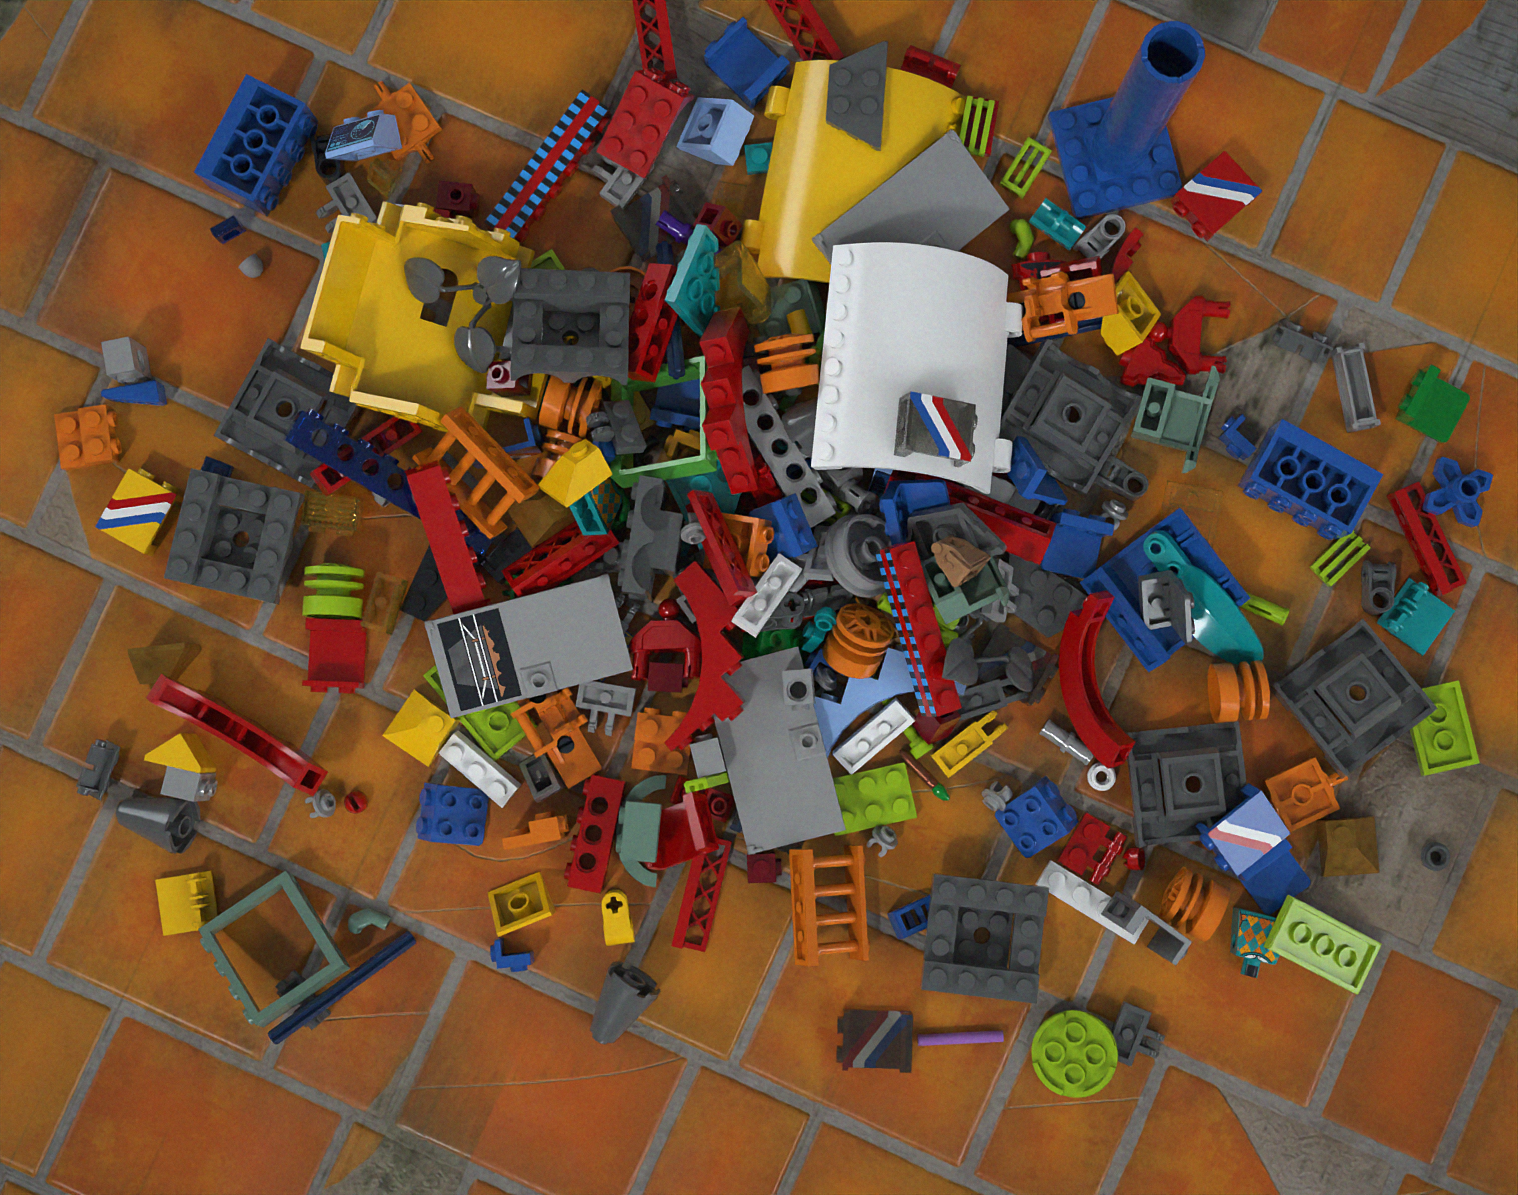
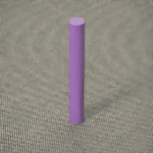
M1003 1030L917 1034L918 1046L1004 1042Z

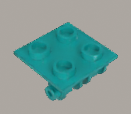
M1408 578L1394 597L1395 601L1392 608L1384 612L1376 623L1423 656L1455 610L1428 591L1429 587L1425 583H1416L1411 578Z

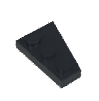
M430 544L399 609L422 621H428L448 600ZM476 552L478 562L473 563L474 569L486 558Z

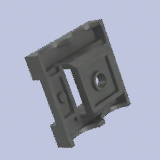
M521 268L519 283L514 294L510 365L511 380L517 381L519 377L527 374L543 373L556 376L563 383H575L578 379L587 376H606L616 379L621 385H627L630 273ZM567 336H574L578 339V342L574 345H567L563 342V339Z
M268 338L214 436L308 487L317 490L318 485L310 476V473L331 459L354 417L357 418L362 407L356 406V403L349 402V397L329 392L334 375L332 372ZM326 401L327 403L324 409L322 410L319 418L317 419L314 427L312 428L301 450H299V445L301 444L304 436L306 435L323 402ZM286 402L291 403L293 407L292 413L288 417H281L278 412L280 405Z
M1046 339L1041 342L1029 363L1030 367L1005 410L1001 412L999 439L1013 442L1016 436L1027 438L1046 467V474L1078 494H1087L1142 397L1114 385L1101 375L1100 370L1092 365H1087L1071 358L1059 350L1052 340ZM1055 382H1057L1056 386L1051 392L1049 398L1044 404L1035 422L1033 423V425H1030L1034 417L1036 416L1037 412L1039 411L1041 405L1043 404L1044 400L1046 399L1048 393L1050 392L1052 386ZM1069 407L1076 408L1079 413V418L1075 423L1069 422L1066 418V410Z
M191 468L164 578L279 605L282 573L294 546V524L299 508L305 501L306 496L294 491L259 485ZM241 532H246L249 535V543L244 547H239L236 544V537Z
M640 475L639 482H634L632 487L631 499L636 500L634 511H629L627 528L631 529L630 540H624L622 557H627L625 569L620 568L618 586H622L623 593L629 594L628 598L630 600L652 603L655 574L677 576L683 542L680 531L683 528V522L686 520L683 514L665 511L666 499H669V491L663 479Z
M1364 619L1359 621L1336 641L1315 653L1288 676L1274 683L1270 688L1287 711H1291L1325 753L1324 757L1342 779L1438 709ZM1353 686L1361 687L1365 692V698L1361 701L1352 699L1349 694L1350 688ZM1315 691H1317L1320 694V696L1325 700V702L1338 716V718L1342 721L1346 728L1351 732V736L1346 732V730L1337 721V719L1333 716L1329 709L1324 705V703L1316 695Z
M1239 721L1126 733L1136 741L1126 759L1134 814L1132 822L1135 846L1144 847L1162 843L1200 841L1199 836L1202 834L1195 825L1201 822L1208 828H1211L1246 800L1240 789L1247 785ZM1158 759H1160L1166 814H1164ZM1190 776H1195L1200 781V788L1194 793L1189 792L1185 786V782Z
M933 873L920 982L921 990L1037 1004L1040 978L1038 972L1049 888L1046 886L1015 884ZM1013 913H1014V923H1013V932H1012V941H1011L1009 968H1007V965H1008V955H1009V946H1010V937H1011V928H1012V919H1013ZM979 927H985L989 931V938L984 943H978L974 939V932Z

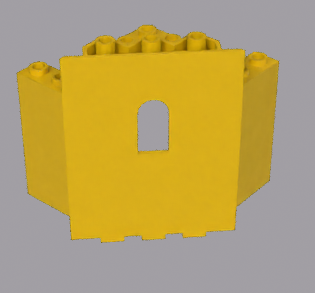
M383 201L377 223L367 222L368 217L358 213H351V216L338 215L300 347L336 364L329 392L349 397V402L356 403V406L376 412L380 411L393 415L396 418L416 424L420 423L446 433L448 429L440 422L446 413L461 406L484 430H486L491 411L536 420L548 374L533 373L530 396L501 397L487 390L486 376L488 371L480 373L467 366L459 357L454 344L456 330L461 326L469 327L471 320L483 307L482 304L474 300L473 290L456 291L448 323L445 327L420 319L424 303L412 295L407 285L404 270L405 262L413 257L427 258L435 262L441 269H448L453 272L457 277L458 285H467L474 282L479 283L477 267L483 258L499 256L506 259L521 261V268H531L535 251L519 246L520 242L511 238V233L500 228H494V232L481 230L472 223L473 220L460 215H456L455 219L445 218L433 211L434 207L420 202L417 203V206L404 205L401 207ZM512 301L504 304L492 302V307L476 323L475 328L482 327L492 335L496 346H503ZM495 353L493 361H501L498 359V354Z

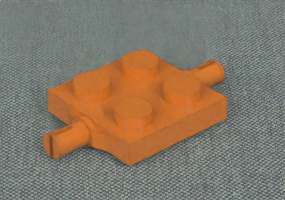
M383 81L378 82L380 87L375 84L373 88L382 100L369 112L383 110L384 114L396 116L402 149L391 151L394 158L399 161L409 153L418 152L425 164L430 163L429 159L433 161L435 156L426 144L443 129L412 84L409 82L394 93H390Z
M1312 757L1262 782L1268 792L1270 804L1289 832H1292L1339 810L1340 807L1334 796L1333 786L1347 781L1348 777L1346 776L1342 779L1337 772L1328 776L1322 771L1316 757Z

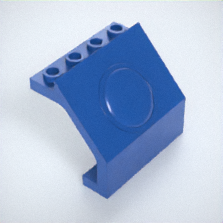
M1181 508L1168 515L1080 582L1089 595L1090 593L1107 590L1115 596L1106 614V618L1148 673L1165 663L1174 652L1185 645L1172 626L1149 630L1140 618L1138 576L1159 572L1146 555L1143 547L1145 539L1152 532L1165 531L1170 534L1188 557L1191 564L1210 575L1228 593L1238 607L1250 599L1243 587ZM1154 543V549L1161 551L1160 545ZM1171 566L1172 572L1178 574V569L1175 566Z

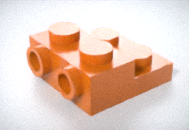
M104 404L78 408V411L54 414L61 469L71 470L119 462V454L122 452L119 438H116L115 427L118 426V417L112 407Z
M722 513L749 575L762 578L763 572L769 567V557L766 555L768 544L774 538V529L771 527L772 521ZM705 552L703 568L713 569Z
M646 707L644 708V713L638 712L631 768L688 775L691 752L690 744L682 751L678 747L671 751L664 744L680 726L687 713L672 711V716L661 715V709Z
M555 811L535 814L536 820L529 821V827L509 831V836L502 838L504 850L560 840L567 837L566 832L570 831L568 815L556 816Z

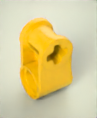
M612 889L604 895L601 904L606 946L635 942L627 896L619 889ZM611 897H616L617 901H622L618 910H614L613 906L607 905L611 901Z

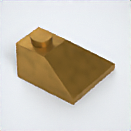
M543 478L539 479L535 483L538 485ZM541 489L520 504L515 500L507 510V513L531 548L536 547L576 521L570 507L566 508Z
M176 643L128 649V656L139 684L149 685V689H152L161 674L177 681L201 652V646L190 643Z
M1374 816L1317 820L1322 877L1380 873Z

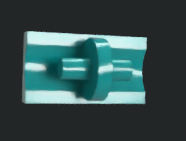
M1047 198L1044 199L1029 220V223L1069 251L1087 227L1068 214L1069 212L1065 209L1062 210Z

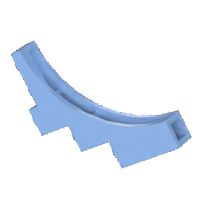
M896 644L895 649H887L878 680L874 679V675L864 679L849 677L841 704L837 703L838 697L822 693L820 698L815 696L816 704H814L827 758L843 731L859 715L884 700L900 694L915 692L902 646ZM954 681L958 694L964 695L967 685Z

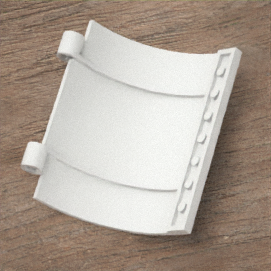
M893 242L833 245L811 467L816 470L860 467L909 471L953 480L971 486L984 494H990L992 472L1007 473L1011 471L1013 442L999 439L1007 338L1022 335V318L1024 313L1023 305L1006 302L1008 274L980 258L934 246ZM911 391L943 398V405L971 454V462L938 455L939 449L910 398Z

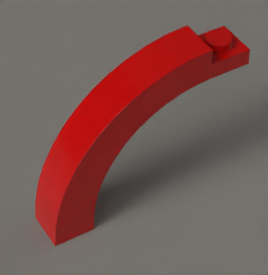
M1106 590L1090 593L1083 602V609L1070 611L1061 637L1059 676L1063 699L1073 726L1089 751L1109 769L1125 763L1136 741L1128 736L1110 715L1101 697L1095 674V647L1098 633L1115 598Z

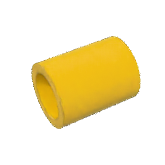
M804 309L796 310L786 315L791 333L813 334Z

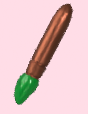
M900 749L901 759L932 789L933 794L943 801L950 800L943 784L938 783L934 776L909 751Z

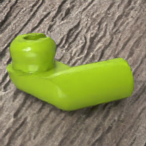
M1014 219L1009 225V230L1016 234L1019 242L1012 256L1017 260L1025 261L1033 244L1034 237L1026 220Z

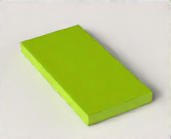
M435 665L423 676L447 704L437 666ZM517 701L457 717L493 761H497L526 737L517 719H513L510 715L520 708ZM526 712V714L528 715L529 719L531 720L533 726H534L535 728L538 727V725L536 724V722H535V721L531 718V716Z
M1287 895L1263 947L1358 995L1382 943Z

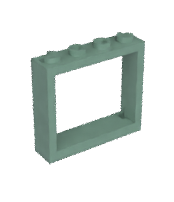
M284 871L198 929L202 935L200 939L201 945L208 953L212 952L217 960L214 962L216 970L222 977L226 976L231 983L228 989L237 1001L241 1000L245 1009L242 1012L251 1025L255 1023V1025L264 1028L351 968L294 875L288 871ZM284 889L330 964L260 1011L215 934Z

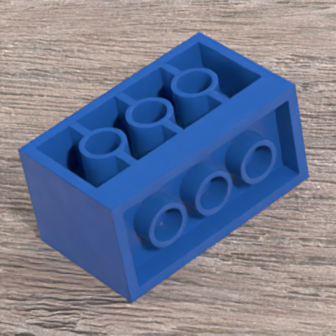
M246 74L194 173L209 188L268 216L270 210L273 211L277 207L279 202L278 195L283 186L286 187L292 178L291 171L295 163L300 162L305 153L304 146L308 139H311V134L316 133L318 120L306 103Z
M1282 419L1268 429L1237 486L1243 488V493L1248 497L1256 500L1261 498L1268 502L1267 506L1278 513H1283L1284 511L1292 515V520L1304 527L1310 525L1318 530L1317 534L1327 540H1333V538L1336 540L1353 532L1384 474Z

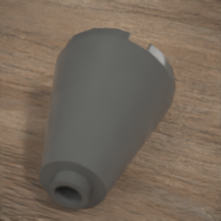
M818 396L789 406L784 410L786 413L782 415L784 429L792 443L798 441L803 447L799 451L812 458Z
M129 797L117 806L116 817L120 825L166 851L176 854L184 853L194 841L197 831L193 830L195 821L200 822V807L197 802L179 798Z
M620 961L613 962L607 970L590 1026V1031L593 1033L592 1037L601 1044L614 1043L657 999L661 992L660 989L655 990L657 983L649 975L634 966H631L629 970L622 967L624 963Z

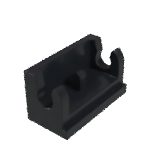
M516 527L480 564L498 583L503 585L507 579L502 570L534 548H531L518 527Z

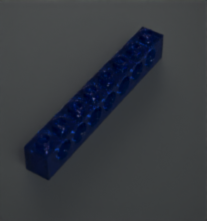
M310 408L307 412L299 410L282 440L421 520L416 503L412 499V491L405 470L397 466L399 460L385 452L381 457L372 451L375 446L361 438L357 442L347 437L349 431L336 423L330 427L322 422L324 416ZM317 429L324 430L327 435V439L322 445H315L312 441V434ZM342 444H348L352 450L351 456L346 460H341L337 455V450ZM367 459H373L377 466L375 472L370 475H366L362 469V465ZM393 473H397L401 477V484L396 489L389 488L387 484L388 477ZM461 509L455 511L458 521L468 517ZM474 524L472 529L468 531L469 536L464 537L467 547L473 546L475 552L484 556L494 538L489 539Z

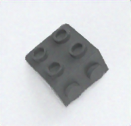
M1172 570L1138 576L1140 618L1149 630L1172 626L1185 644H1191L1192 634H1195L1196 631L1194 620L1191 617V609L1194 608V598L1192 593L1185 589L1182 580L1178 579Z

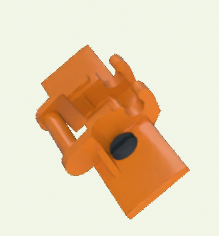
M1062 271L1052 273L1051 277L1025 278L1022 282L1029 290L1009 293L1006 302L1018 303L1024 306L1022 331H1024L1027 342H1033L1039 337L1067 332L1070 335L1076 334L1078 332L1077 321L1119 314L1113 274L1071 282L1068 275ZM1063 312L1064 322L1040 326V316Z
M569 687L559 693L553 691L518 700L517 703L520 708L510 715L513 719H517L535 750L534 756L538 758L547 753L568 789L602 769L579 729L588 720L584 714L580 715L570 698L572 693ZM535 709L553 742L546 746L526 712Z

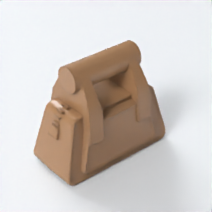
M952 535L933 543L931 546L937 564L953 587H958L977 576L991 558L990 555L976 548L965 539Z

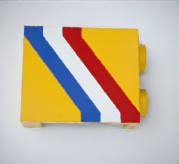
M128 468L95 527L139 552L153 556L157 549V546L152 544L156 534L175 501L182 503L184 497L177 494L179 491L177 487L165 481L162 485L153 481L155 475L140 468L136 472Z

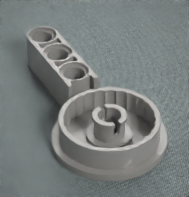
M868 514L847 515L840 518L829 528L825 539V556L833 576L847 591L860 597H875L885 593L886 589L875 554L876 550L892 546L890 537H887L885 533V522L876 516ZM929 591V594H930V597H931V601H932V604H933V603H934V600H933V598H932V596H931V593H930V591ZM968 614L960 618V621L953 630L954 632L966 627L969 621Z

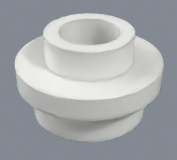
M1100 762L1090 767L1087 773V780L1092 788L1105 791L1114 785L1116 773L1113 768L1107 769ZM1099 771H1103L1106 774V779L1103 782H1099L1096 778Z

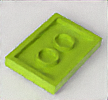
M1459 680L1421 688L1438 708L1410 729L1421 776L1479 764Z
M905 762L833 778L846 828L844 831L834 833V836L917 818Z

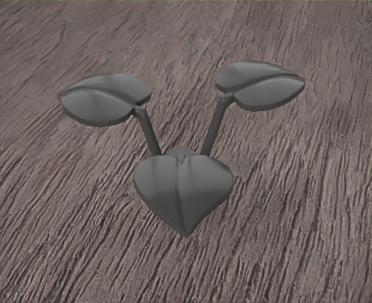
M499 256L485 257L479 262L477 267L479 283L474 282L467 285L445 287L442 286L444 272L435 262L422 257L408 259L404 266L408 288L412 295L423 303L437 301L440 291L473 290L474 300L482 304L483 307L471 320L469 327L461 326L456 330L454 344L459 357L467 366L477 372L486 373L495 357V341L486 329L482 327L475 328L483 314L492 307V302L504 304L511 300L519 283L521 261Z
M982 607L969 613L972 618L976 619V622L960 637L953 639L948 648L945 647L946 658L942 678L954 680L967 686L973 685L978 679L977 663L1004 661L1007 663L1006 675L1012 684L1025 692L1033 691V666L1028 654L1022 648L1017 646L1010 648L1008 656L973 658V648L964 639L983 623V620L990 621L991 619L981 614Z

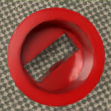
M353 791L345 797L344 806L350 813H362L368 806V798L363 792ZM352 796L354 797L356 803L360 807L357 810L355 809L352 801L350 800V797Z
M1130 848L1124 852L1122 858L1127 859V861L1123 862L1127 869L1133 871L1144 869L1145 853L1143 848Z

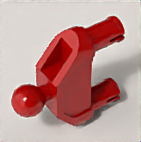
M1196 295L1170 321L1169 327L1164 322L1157 321L1148 333V336L1155 343L1162 342L1168 338L1169 352L1187 374L1196 375L1200 371L1210 372L1212 366L1216 367L1218 373L1224 374L1226 370L1224 363L1227 362L1226 356L1202 355L1200 352L1201 327L1204 317L1228 319L1230 315L1228 308L1231 307L1230 301L1206 300L1203 295Z
M671 598L664 599L658 607L663 621H650L631 639L629 652L633 655L632 680L642 681V678L644 681L648 680L649 656H652V653H684L683 678L694 679L696 677V679H700L702 663L701 638L687 625L674 620L679 616L681 610L676 600Z

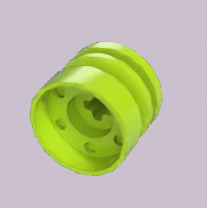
M323 563L305 567L304 575L317 577V580L304 581L305 587L316 589V595L303 597L302 616L327 619H361L363 616V599L351 596V591L364 589V584L351 582V579L364 578L365 570L336 563Z

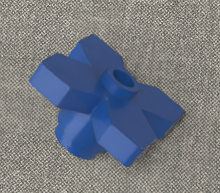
M1446 457L1438 458L1432 474L1442 489L1426 494L1422 507L1423 511L1440 515L1452 507L1458 523L1471 528L1478 526L1483 510L1476 499L1480 493L1489 490L1493 475L1480 469H1476L1467 475H1462L1457 461Z

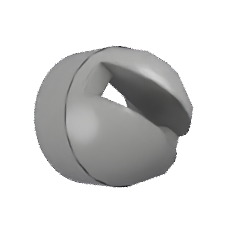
M256 254L249 256L238 267L244 275L251 278H256L263 272L262 261Z

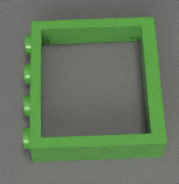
M701 356L684 360L686 374L677 380L669 376L668 363L661 365L655 383L628 378L627 385H621L619 381L612 379L611 401L629 400L634 411V392L696 379H700L701 383L708 369L705 357ZM701 384L700 455L633 468V453L615 454V459L611 462V472L613 475L610 477L622 488L632 487L634 482H639L640 475L661 478L665 481L717 471V460L719 458L716 450L711 451L702 427L710 408Z

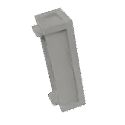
M1359 343L1354 347L1345 349L1337 347L1331 351L1347 433L1371 429L1381 425L1380 419L1376 417L1363 354L1364 343Z

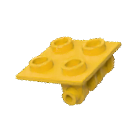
M212 870L155 880L163 936L199 931V928L218 916Z

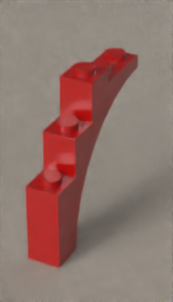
M741 306L714 312L699 341L708 365V369L700 384L710 408L702 427L711 451L716 450L731 494L759 490L761 485L751 452L744 413L742 368L749 329Z
M698 561L691 563L674 579V582L687 598L697 621L701 638L702 667L699 686L691 708L680 726L664 742L671 751L677 747L681 751L694 740L691 735L697 729L703 732L715 722L712 717L714 714L722 722L727 718L732 722L744 711L741 705L746 702L724 677L726 673L732 676L743 666L739 661L744 656L722 632L724 629L729 632L736 626L731 621L740 608L738 606H729L722 588Z
M161 674L146 697L151 703L178 715L227 742L265 766L293 788L311 796H314L328 773L326 769L294 744L273 735L258 722L237 713L221 699L202 690L198 691Z

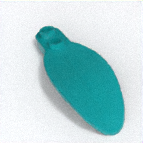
M1165 531L1152 532L1144 541L1143 547L1146 555L1159 572L1171 570V566H1175L1179 571L1175 576L1182 580L1185 589L1193 595L1194 608L1191 609V617L1194 620L1196 631L1192 635L1204 647L1228 662L1239 665L1240 662L1246 661L1250 665L1251 661H1262L1264 657L1262 644L1252 626L1228 593L1210 575L1191 564L1188 557L1170 534ZM1153 544H1159L1161 551L1155 550Z

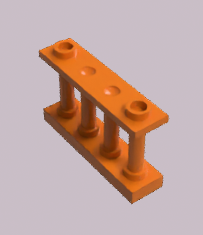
M461 406L446 413L440 422L448 429V432L434 450L432 447H429L415 454L412 459L419 466L438 460L441 468L446 466L451 479V483L446 484L449 494H456L460 509L474 522L483 534L492 539L508 528L500 518L516 500L519 504L535 495L540 487ZM458 439L468 451L457 466L452 469L442 457L454 441ZM477 459L487 470V473L472 490L461 478ZM497 480L507 490V493L495 508L491 510L482 501L481 497Z
M844 845V855L820 857L813 856V849H789L795 965L819 966L818 957L820 955L849 952L850 959L869 960L870 941L867 936L864 880L866 859L863 845ZM845 866L846 883L818 886L814 884L815 868ZM846 895L847 912L816 914L815 899L817 897ZM848 923V941L817 942L818 926Z

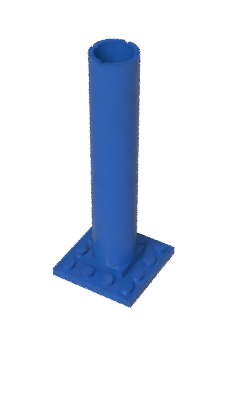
M1168 21L1154 26L1144 37L1114 97L1049 112L1048 118L1075 219L1080 220L1171 198L1183 188L1166 124L1197 76L1205 59L1203 40L1200 34L1190 25L1180 21Z

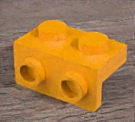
M676 429L674 436L669 434L664 446L668 461L676 460L680 450L699 456L700 433L694 430H689V433H685Z

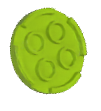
M1066 1010L1056 1013L1042 1023L1033 1038L1031 1052L1034 1070L1047 1088L1061 1096L1073 1098L1091 1096L1103 1089L1115 1073L1118 1063V1048L1115 1037L1109 1027L1091 1013L1081 1010Z

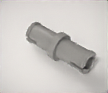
M1050 719L1039 733V735L1044 736L1059 746L1061 752H1068L1086 766L1094 756L1086 745L1075 737V733L1072 731L1068 733Z

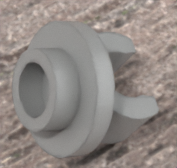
M1114 499L1104 501L1102 504L1103 511L1100 513V516L1105 518L1112 517L1114 519L1115 531L1119 527L1120 520H1126L1129 515L1125 510L1126 506Z
M688 513L689 522H683V528L680 531L681 539L690 544L701 543L706 538L696 514Z
M822 665L815 668L813 678L820 685V689L815 692V696H820L826 691H833L837 686V677L834 671Z
M995 781L990 786V789L982 791L981 794L984 797L982 801L992 811L997 809L1004 811L1006 808L1005 802L1012 797L1013 792L1009 786L1006 785L1003 788L998 781Z
M326 789L316 791L314 796L308 797L305 800L306 803L313 802L315 809L314 813L309 814L310 818L319 816L326 818L335 812V798Z
M876 826L872 830V836L866 846L870 848L873 843H879L882 849L878 856L883 857L888 849L892 850L897 846L896 833L888 826Z

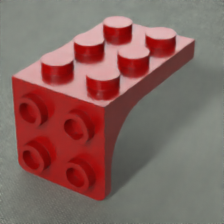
M654 67L634 72L596 151L644 179L648 177L678 115L685 105L693 101L695 95L689 92L691 89L689 86L679 81L675 83L665 79L667 74Z

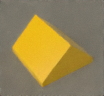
M180 733L147 753L144 758L145 761L196 773H215L217 768L197 734Z
M541 872L487 892L498 937L556 913Z

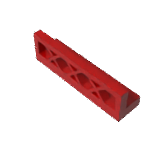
M632 0L643 70L648 68V65L655 57L664 63V73L667 74L665 79H677L666 1L654 0V4L650 0H641L642 3L638 5V0ZM646 5L656 11V16L650 24L640 17V13ZM657 22L659 30L654 27ZM642 25L646 27L644 32L642 31ZM650 31L660 37V42L654 50L644 44V39ZM661 48L663 57L660 54H658ZM646 51L650 53L648 58L646 57Z
M765 0L802 61L813 60L814 54L824 56L827 60L844 59L843 53L810 0H790L792 4L787 3L788 0H784V2ZM786 9L798 12L800 15L798 25L785 21L784 14ZM802 21L805 23L807 27L801 26ZM800 31L813 36L812 48L800 45L798 42ZM816 44H818V46H819V48H820L821 50L815 49V48H816ZM805 52L811 53L810 58H808Z
M1418 481L1387 495V499L1432 594L1437 597L1449 593L1467 582L1436 516L1424 511L1425 513L1421 512L1426 495ZM1412 490L1415 491L1419 500L1416 509L1407 492ZM1418 516L1428 519L1431 525L1428 534H1426ZM1430 541L1441 546L1442 554L1440 560H1438ZM1442 567L1452 570L1457 581L1450 584Z
M692 490L687 494L691 503L686 505L685 508L688 513H695L706 536L701 543L729 606H737L748 597L756 594L757 590L713 493Z
M574 521L503 569L502 573L518 597L553 589L618 545L619 542L611 530L608 534L583 536L577 521ZM572 537L570 542H568L565 545H561L564 540ZM545 553H549L545 559H543L542 561H538L539 557H541ZM521 569H525L523 574L513 579L512 576L515 573H517Z
M717 838L718 844L724 845L725 848L723 857L714 863L711 862L707 854L692 859L672 940V947L680 949L685 947L701 952L706 951L732 841ZM706 859L709 866L702 869L704 860ZM721 862L718 873L714 866ZM711 868L717 877L716 885L705 891L699 881L700 876ZM698 886H699V888L701 889L702 893H701L700 895L696 896L697 889H698ZM714 890L713 898L711 901L710 897L708 896V893ZM705 896L710 904L709 913L698 918L693 905L696 900ZM691 913H692V915H693V917L695 918L696 921H694V922H692L691 924H689L690 917H691ZM708 917L706 927L704 928L701 921ZM698 923L704 933L702 943L696 944L685 941L687 930Z

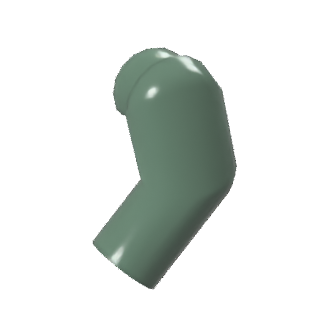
M365 908L349 917L348 930L351 933L358 934L364 927L371 924L386 930L391 917L374 909Z

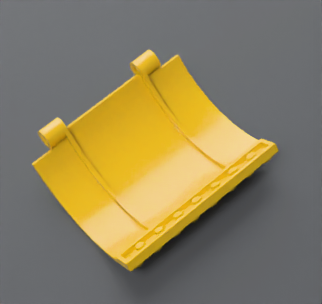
M839 60L796 62L791 89L782 86L769 87L764 116L776 120L777 125L758 221L744 220L739 244L740 250L759 254L755 277L790 278L830 283L831 264L815 246L812 238L821 233L937 142L949 130H954L959 137L967 97L928 78L887 67L881 151H876L869 144L859 139L856 140L848 136L845 131L838 130L826 123L829 66Z

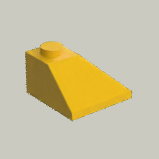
M1129 271L1123 274L1115 286L1119 314L1103 316L1101 335L1105 343L1117 356L1142 343L1161 316L1159 310Z
M584 439L581 442L575 443L569 451L559 458L538 486L542 491L567 508L613 474L600 449Z
M414 689L382 736L430 767L460 723V720L457 717L451 718L448 711Z

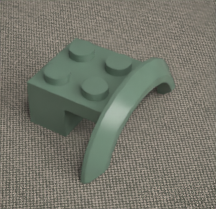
M801 279L748 294L750 308L759 337L770 336L771 338L790 334L791 330L786 315L800 309L805 310L813 335L819 334L820 337L825 329L826 314L816 281Z
M1212 366L1202 397L1174 390L1176 384L1149 377L1143 391L1131 437L1185 451L1186 455L1182 467L1183 474L1196 467L1205 426L1220 381L1216 367Z
M935 556L921 562L927 587L946 624L1000 599L1003 607L1007 606L1010 591L993 556H991L977 576L958 587L951 585L943 570L937 564Z
M656 775L637 784L626 796L622 806H620L616 825V852L619 853L620 860L625 869L635 880L655 888L657 873L648 870L639 861L652 863L657 861L662 804L640 801L653 791L665 789L667 775Z

